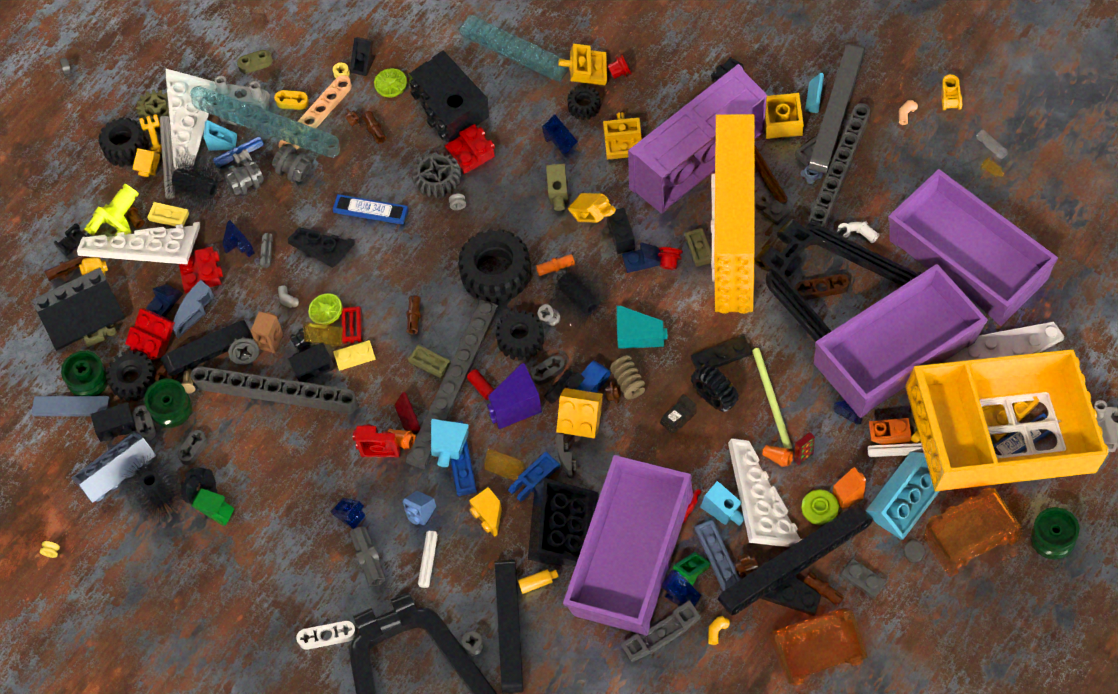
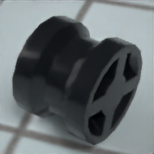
M303 328L297 334L289 335L298 352L304 346L312 344Z

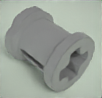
M547 304L542 305L537 313L539 319L545 321L550 326L558 324L561 318L558 313L559 311Z

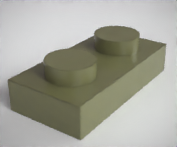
M703 228L685 232V239L695 267L711 263L712 253Z

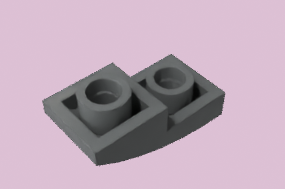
M556 435L560 463L569 478H573V471H577L576 459L572 458V452H569L568 442L564 441V435Z

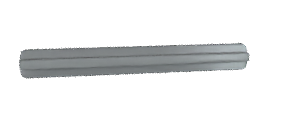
M161 116L160 132L165 197L170 199L171 197H168L170 193L171 195L175 194L169 186L172 182L170 180L172 179L171 176L174 173L169 116Z

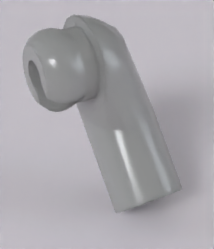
M279 286L278 294L281 305L289 308L297 307L299 304L298 298L288 295L286 286Z

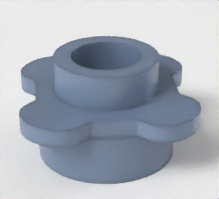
M808 165L805 170L801 171V176L806 178L808 184H813L815 180L823 177V173L809 170Z

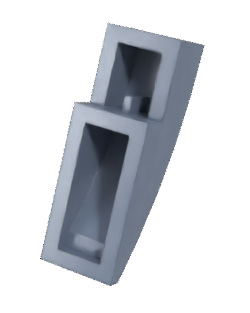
M202 280L189 291L176 313L173 331L178 339L206 314L203 307L214 298L211 288Z

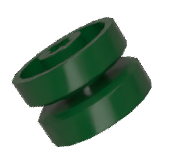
M91 351L72 353L62 364V378L74 396H99L108 385L106 368L100 357Z
M162 379L156 381L148 388L145 394L144 402L146 409L153 420L162 427L174 428L182 425L188 420L192 412L191 399L185 388L176 380Z
M1052 507L1043 510L1036 517L1030 539L1033 548L1038 554L1048 559L1056 560L1068 556L1075 548L1079 536L1080 527L1078 520L1071 512L1063 508Z

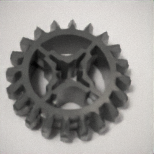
M436 151L432 155L429 152L427 157L422 155V160L417 159V164L413 165V184L418 191H421L422 195L427 193V196L430 197L433 194L437 198L441 194L444 197L446 192L451 194V189L456 190V184H460V165L455 158H452L451 154L446 156L445 152L439 154Z

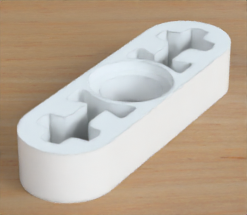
M350 621L306 628L298 632L297 642L302 649L306 650L349 642L356 636V629ZM345 628L350 630L348 635L344 634ZM335 629H337L339 637H336ZM324 631L332 632V636L328 640H323L321 634ZM315 633H317V638L319 641L315 640ZM306 635L310 638L307 643L304 642Z

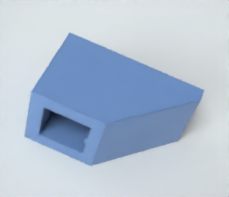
M415 491L403 500L408 520L413 524L425 526L436 508L434 498Z

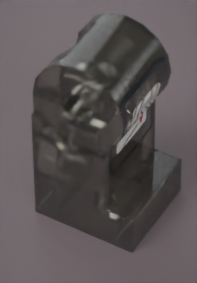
M683 394L678 399V402L663 415L660 424L670 433H675L697 413L696 404Z

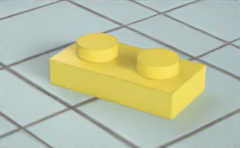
M154 202L149 212L148 220L174 227L183 224L184 227L189 211L188 209Z
M370 340L333 351L339 371L376 360Z

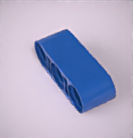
M592 361L581 373L585 379L576 390L597 393L608 380L611 371L597 361Z

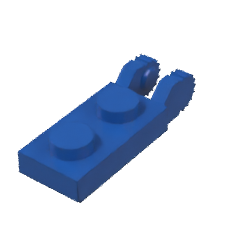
M545 452L518 476V479L509 487L508 491L513 494L523 484L526 487L517 495V499L520 502L525 500L534 491L536 484L543 478L548 479L560 468V463L548 452Z

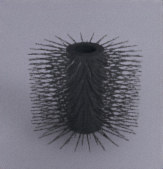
M186 158L185 163L181 159L184 167L180 163V166L178 165L173 176H171L172 179H170L172 180L170 183L173 192H176L171 196L179 195L176 202L180 204L182 197V203L184 204L186 200L189 204L191 200L194 204L198 201L199 205L201 203L200 209L202 205L203 208L204 205L206 208L207 199L210 200V205H212L213 197L219 191L217 188L220 187L217 181V172L219 170H214L213 172V169L210 168L209 170V167L206 170V167H202V165L198 168L197 165L199 164L200 166L201 160L198 159L197 161V158L190 161L189 164V159Z
M576 265V270L574 269L572 272L567 273L566 266V274L562 275L558 282H556L557 284L552 283V285L556 286V289H554L555 292L551 296L559 297L557 300L553 299V301H555L554 303L558 300V303L562 301L561 307L565 305L563 307L565 308L564 310L568 308L570 310L568 313L571 312L572 316H574L573 319L578 317V320L580 318L582 320L585 315H590L591 317V314H594L597 308H603L599 307V305H602L600 304L601 297L599 296L604 294L601 290L608 283L603 285L602 288L601 286L598 287L599 285L595 287L593 284L595 282L599 283L598 279L594 282V279L590 281L588 272L585 274L584 272L580 273L581 268L578 270V265Z
M158 460V466L156 467L153 463L152 470L151 465L149 467V462L148 464H143L146 471L144 473L135 464L139 470L135 474L137 476L133 477L134 479L130 481H122L130 483L124 484L130 486L123 489L128 491L125 495L131 496L130 499H133L135 502L134 504L130 503L136 509L135 511L145 510L141 515L149 511V514L152 515L151 512H153V515L156 517L157 511L158 520L159 508L160 523V511H166L165 503L172 509V500H178V497L173 498L177 495L174 492L179 491V489L172 490L178 486L181 491L180 483H184V480L181 479L182 477L173 468V464L165 467L168 462L165 464L162 462L163 465H161V462Z

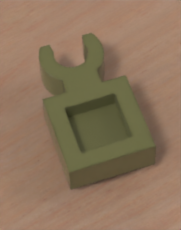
M114 324L97 330V332L89 336L83 337L87 347L105 341L104 336H113L117 332Z

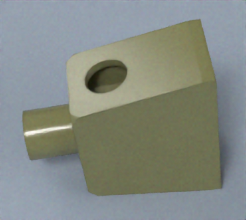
M565 164L546 165L550 204H553L555 211H562L565 209L564 203L568 202Z

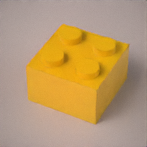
M799 93L767 96L764 124L766 139L803 136V117Z
M564 388L559 400L557 432L595 438L600 426L603 394Z

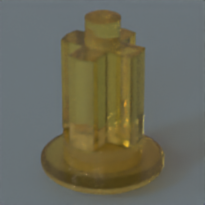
M988 156L982 163L980 170L984 168L995 177L997 175L1003 176L1004 173L1001 171L1003 168L991 161V156Z

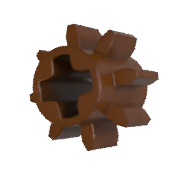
M747 553L737 556L738 562L734 563L739 577H746L759 568L755 557H749Z

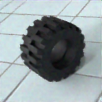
M130 118L113 119L111 123L105 124V128L102 127V133H99L98 141L105 158L115 166L118 164L120 167H124V165L131 166V163H134L137 148L144 150L148 148L147 139L141 125L135 120L131 121ZM130 139L125 144L117 145L122 140Z

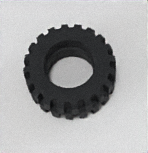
M489 229L488 232L483 233L481 231L477 233L476 237L472 236L468 239L469 243L463 245L458 257V267L462 284H464L467 292H471V296L478 299L480 297V300L484 301L491 300V303H497L499 300L505 302L508 301L507 298L511 297L513 299L518 296L517 292L521 293L525 289V285L529 283L531 262L528 248L519 236H514V233L510 231L505 233L502 229H498V231ZM493 257H502L512 263L506 271L497 275L484 274L478 270L485 260Z

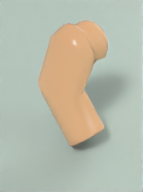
M908 100L899 109V124H908V113L910 111L914 112L918 108L916 102Z

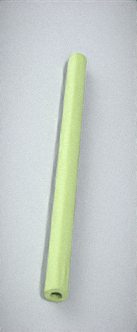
M755 348L752 352L783 446L792 451L793 448L760 349Z

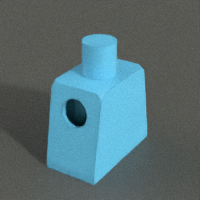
M436 419L431 420V454L438 457V466L448 467L450 459L457 460L460 458L468 437L469 424Z
M717 481L704 496L700 508L724 525H727L730 520L738 526H741L744 522L743 513L739 511L741 501Z

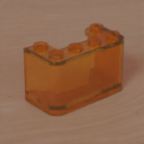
M988 487L982 490L980 495L974 498L972 496L968 497L959 506H951L945 513L930 517L927 520L928 524L926 525L924 540L950 578L959 573L957 568L962 565L967 566L971 559L1000 544L1005 546L1007 541L1010 546L1019 542L1023 528L996 488L991 489Z

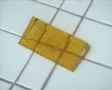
M303 322L305 342H323L327 345L341 346L342 327Z
M491 449L487 450L485 470L516 481L518 476L525 471L523 461Z

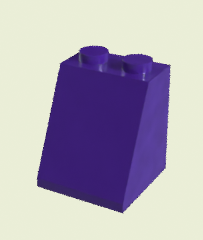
M525 363L520 364L488 396L489 404H487L490 412L489 417L493 424H497L499 429L542 412L539 393Z

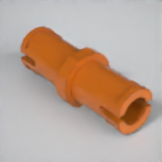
M572 254L557 259L552 258L551 261L536 265L537 273L540 277L554 271H560V269L566 268V266L575 265Z

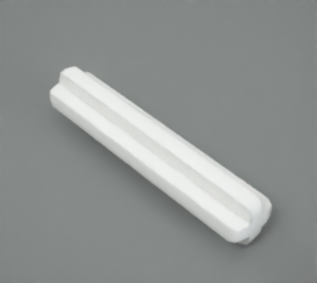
M921 443L868 446L869 457L908 456L910 452L924 453Z
M436 531L426 532L418 585L421 588H428L430 585L438 536Z

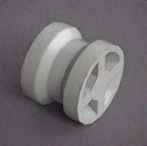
M246 148L239 154H233L238 168L241 167L240 162L242 160H252Z

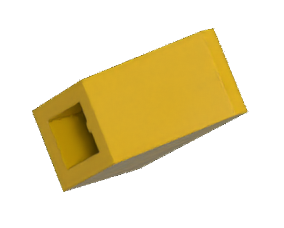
M487 487L469 500L471 506L469 510L475 519L479 518L482 521L483 529L487 533L491 532L495 537L498 535L502 508L500 500Z

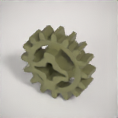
M152 90V93L149 94L146 91V96L141 95L140 101H137L136 110L138 116L143 118L146 124L147 116H150L151 122H155L153 115L157 114L160 124L161 116H169L167 92L162 94V90H159L158 93Z

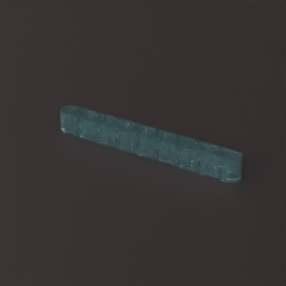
M200 86L194 87L190 91L192 104L196 109L330 158L336 157L340 153L339 139L335 135Z

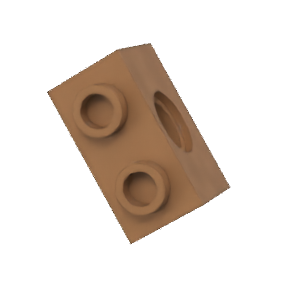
M259 311L251 328L254 341L257 342L260 350L276 353L283 337L278 318L273 313Z

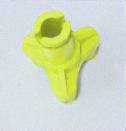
M124 184L123 189L118 191L109 205L105 204L104 207H97L92 215V219L84 230L94 236L102 223H107L116 228L117 232L114 236H117V233L124 232L125 235L132 234L124 215L139 193L132 187Z

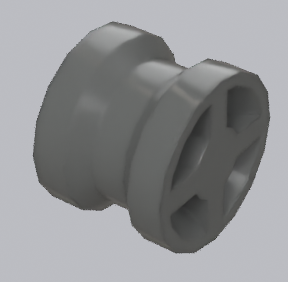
M470 631L463 636L462 645L468 655L476 656L483 651L484 644L478 632Z

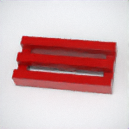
M360 306L342 309L343 344H347V342L354 343V341L362 342ZM354 311H356L357 336H354ZM346 312H349L350 316L349 337H347Z

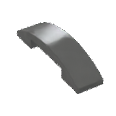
M690 600L673 610L672 615L651 627L647 636L638 635L637 633L620 644L631 662L645 657L668 644L701 618Z

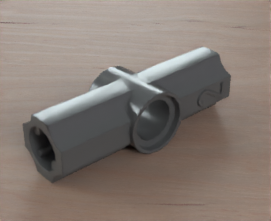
M357 527L350 532L356 549V556L361 569L363 568L370 587L379 586L386 581L379 563V556L375 546L371 543L366 527Z

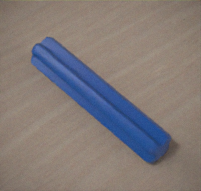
M258 136L213 158V162L218 165L217 168L234 160L233 154H239L245 148L250 153L262 147L264 142Z

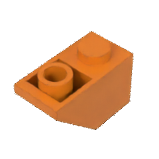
M909 418L869 421L871 441L881 445L910 444L911 430Z
M855 467L833 486L832 494L838 500L842 510L862 501L864 498L866 479Z

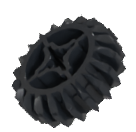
M703 364L691 375V382L697 393L715 409L727 412L739 400V395L733 383L714 366Z

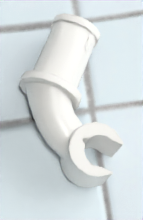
M867 221L842 223L838 227V234L842 230L847 231L843 235L844 238H848L852 231L862 234L870 243H874L879 237V233L867 225Z

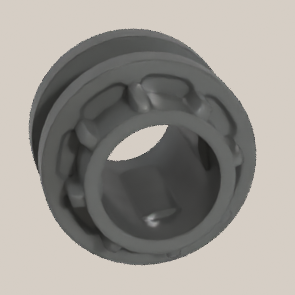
M283 146L274 156L272 166L276 169V174L280 176L287 173V180L290 182L295 180L301 182L311 168V161L304 152L297 155L295 147Z
M246 159L240 162V168L236 169L232 165L228 167V171L224 174L230 191L235 195H246L247 188L252 187L254 190L260 188L259 184L263 183L264 180L257 163L252 160L247 161Z

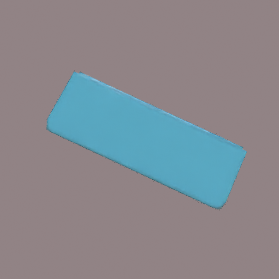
M819 73L809 82L805 106L806 112H819L824 80L823 73Z

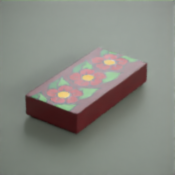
M808 432L795 443L794 461L798 465L814 454L815 436L811 432Z

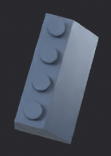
M133 431L71 478L92 503L98 502L106 496L105 493L109 490L118 488L121 485V481L126 479V477L135 475L131 473L133 469H137L135 464L138 468H140V465L142 467L143 464H148V462L150 464L156 454L145 439Z

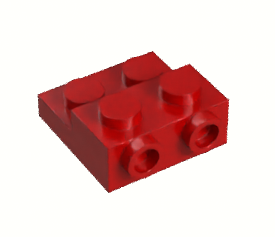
M475 124L459 132L460 137L444 145L448 154H451L452 158L457 160L463 174L495 157L493 142L490 139L486 140V134L482 127L477 128Z
M212 246L195 250V255L190 256L188 264H179L185 294L189 293L200 280L209 287L222 285L220 277H223L221 266L217 264L220 261L218 251H214Z
M140 308L135 325L129 329L125 344L130 346V351H141L150 360L161 358L165 355L175 322L145 308Z
M371 424L357 426L353 430V441H356V450H359L361 457H400V448L395 433L388 431L378 433L377 427Z

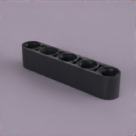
M241 320L168 352L160 359L168 375L174 376L228 352L230 344L235 339L238 340L242 337L248 339L251 337L253 339V336L245 320Z

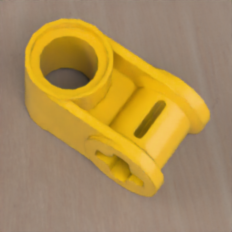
M946 75L943 78L941 88L942 110L947 108H958V110H961L962 95L960 93L959 79L955 75Z

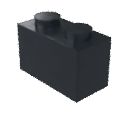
M625 208L617 209L614 214L607 216V225L616 252L621 254L635 250V238Z
M323 342L315 344L303 352H297L288 358L299 382L306 383L335 369Z
M128 402L91 414L95 434L100 442L112 440L120 435H128L136 430L133 412Z

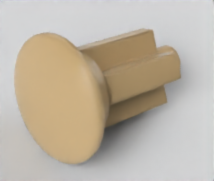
M191 369L184 371L181 384L187 393H193L196 390L191 378Z

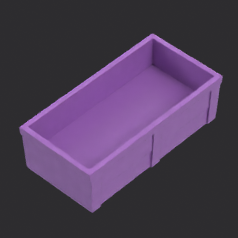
M737 64L628 150L629 189L634 193L636 192L661 214L664 213L671 205L715 172L716 115L754 114L755 139L764 133L767 94Z
M940 169L931 175L888 216L890 242L895 246H899L928 269L938 264L961 291L1000 326L1049 279L1053 266L1058 260L1057 256Z
M936 264L815 342L814 365L855 413L862 418L871 409L905 388L914 366L943 363L965 347L968 348L974 344L988 319L941 267Z
M616 455L613 456L563 601L564 606H567L575 617L648 635L650 621L667 569L670 568L672 562L671 557L688 505L691 504L693 498L691 474Z

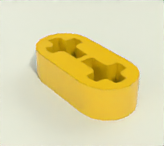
M281 90L274 96L276 105L282 109L303 110L309 105L308 97L304 92Z

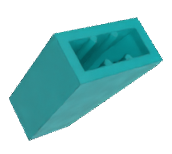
M617 306L618 349L664 347V340L668 339L667 328H663L662 320L623 306Z

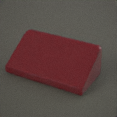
M403 392L395 403V409L404 430L417 434L420 431V425L407 393Z

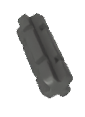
M264 233L262 236L261 267L268 268L271 265L272 234Z

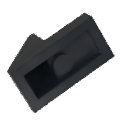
M360 37L354 38L350 73L363 76L368 75L375 59V55H371L373 40Z

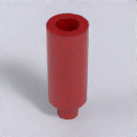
M477 369L472 370L467 375V379L485 400H489L488 396L495 389Z

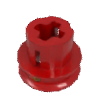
M623 54L620 57H616V61L608 64L614 79L622 75L625 77L628 74L632 75Z
M659 247L660 267L667 270H676L678 260H682L680 255L683 251L671 247Z

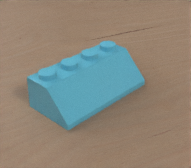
M910 452L866 509L876 524L901 540H904L940 492L934 491L924 453Z

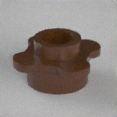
M347 108V113L344 117L352 127L356 124L360 126L358 122L360 118L354 110L351 112Z
M612 381L610 386L605 388L606 397L609 402L615 400V403L618 404L621 391L619 386H615Z

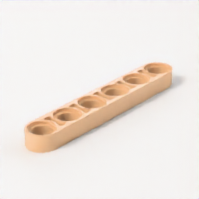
M338 76L280 140L279 148L285 144H291L297 151L351 90L352 85L348 76ZM341 82L348 83L345 87L338 86ZM330 94L337 95L336 98L332 100L327 98ZM320 106H324L326 108L322 112L316 111L317 108ZM308 119L315 120L312 124L305 123ZM298 131L303 132V135L300 137L294 136Z

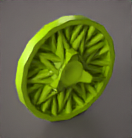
M385 69L376 76L374 86L378 94L389 98L396 97L406 89L407 78L399 69Z
M331 293L319 295L309 305V317L318 325L331 324L341 315L343 309L342 302L336 295Z
M819 489L806 494L802 500L801 509L803 516L809 522L816 525H825L836 518L839 504L832 493Z

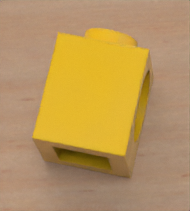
M137 148L132 169L143 177H149V175L156 176L160 154Z

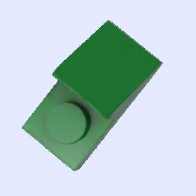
M202 488L198 491L191 505L222 526L227 524L235 509L224 502L225 497L223 495Z
M694 552L673 566V571L679 580L692 588L697 576L708 570L711 563Z

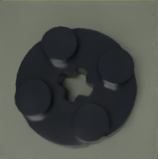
M191 468L184 476L186 477L185 482L181 483V495L184 501L191 505L199 491L197 490L199 484L200 489L218 493L215 477L210 469Z

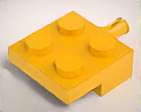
M573 44L570 51V60L559 59L558 66L569 67L570 81L606 85L607 83L606 52L593 51L591 46Z
M619 112L617 113L618 120L603 121L607 160L628 158V150L642 140L640 118L625 119L623 112H621L622 118H620Z

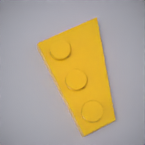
M1037 396L1033 397L1034 401L1012 403L1017 422H1020L1038 405L1039 399ZM997 404L982 407L988 426L1009 424L1003 405ZM1007 433L993 434L991 436L995 443H998Z

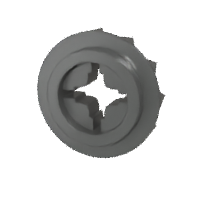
M242 337L238 340L235 339L230 344L228 354L234 363L246 365L252 363L258 357L259 347L257 342H254L251 337L249 339ZM244 347H246L247 352L243 351V353L240 354V348L243 349Z

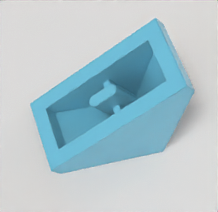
M209 120L205 121L203 137L209 151L231 150L236 147L237 133Z

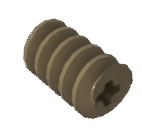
M629 355L615 360L611 364L610 371L614 374V378L624 393V397L626 399H634L645 392V388H642L645 382L640 380L641 375L637 374V368H633L635 364L631 362L632 358Z

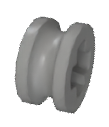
M457 193L449 197L452 210H461L466 207L463 194Z

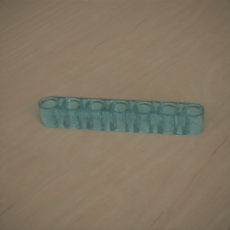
M469 15L458 28L460 34L465 38L555 81H561L569 70V67L558 66L559 59L563 58L473 15Z

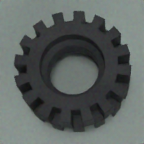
M580 85V89L575 87V91L571 90L570 94H568V110L572 116L575 115L576 119L581 117V120H584V117H587L588 120L591 115L595 117L596 113H599L600 96L598 91H595V88L592 87L590 90V86L587 85L584 88V85ZM582 99H587L591 101V103L586 106H580L577 104V102Z

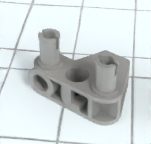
M217 76L214 82L217 86L215 89L217 112L221 123L237 125L249 112L262 114L269 109L270 94L261 89L258 81H252L249 84L250 86L246 87L227 84L224 76Z
M1098 400L1093 407L1097 413L1096 419L1098 425L1102 428V437L1104 443L1108 446V452H1115L1118 447V408L1107 407L1105 401Z

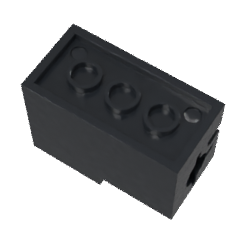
M444 50L432 57L430 61H426L409 73L410 93L415 100L418 99L427 114L426 121L428 125L437 130L442 140H446L449 143L460 137L459 132L474 124L477 126L489 117L488 98Z

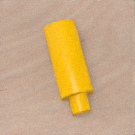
M546 569L517 581L522 594L553 583L552 579L559 576L556 570L549 572Z

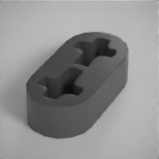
M554 355L535 366L531 371L533 382L543 385L564 372L565 363L563 358ZM553 363L559 364L560 367L553 366ZM537 373L543 374L544 377L537 376Z
M146 406L136 407L133 411V419L137 433L145 441H150L156 436L153 418L146 409ZM144 412L145 420L142 421L140 418V413ZM145 426L149 429L148 434H145Z
M192 431L178 450V458L182 464H193L205 448L207 438L203 431ZM201 437V441H196L195 443L194 439H199ZM189 452H190L191 456H190V457L186 456V457L184 458L183 455H184V454H189Z

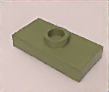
M420 345L416 346L408 358L409 363L439 378H442L451 364L449 359Z

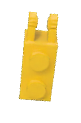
M580 193L567 208L578 222L593 223L601 221L603 217L611 216L616 211L614 206L610 205L608 198L602 193Z

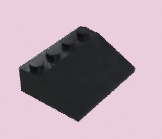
M101 268L95 269L31 299L56 351L83 339V336H89L99 329L125 319Z
M543 478L534 487L528 560L543 564L576 566L597 506L598 492Z

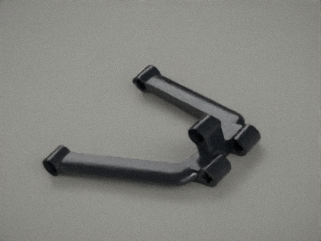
M789 219L777 232L778 238L788 244L782 253L772 246L766 245L754 258L755 264L762 270L767 271L765 281L769 290L815 342L830 333L831 330L785 277V275L791 276L802 263L800 253L808 246L818 245L901 286L922 274L921 272L915 273L820 226L805 228L793 219Z
M409 592L390 599L394 610L381 616L375 617L372 608L353 615L360 632L353 638L349 646L356 694H376L370 660V650L372 647L385 639L414 628H422L427 632L472 694H497L440 616L430 608H416Z

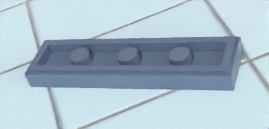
M34 396L32 415L91 416L92 413L109 408L111 399L109 396Z
M713 519L694 526L696 535L708 561L711 563L710 565L722 591L740 581L741 579Z

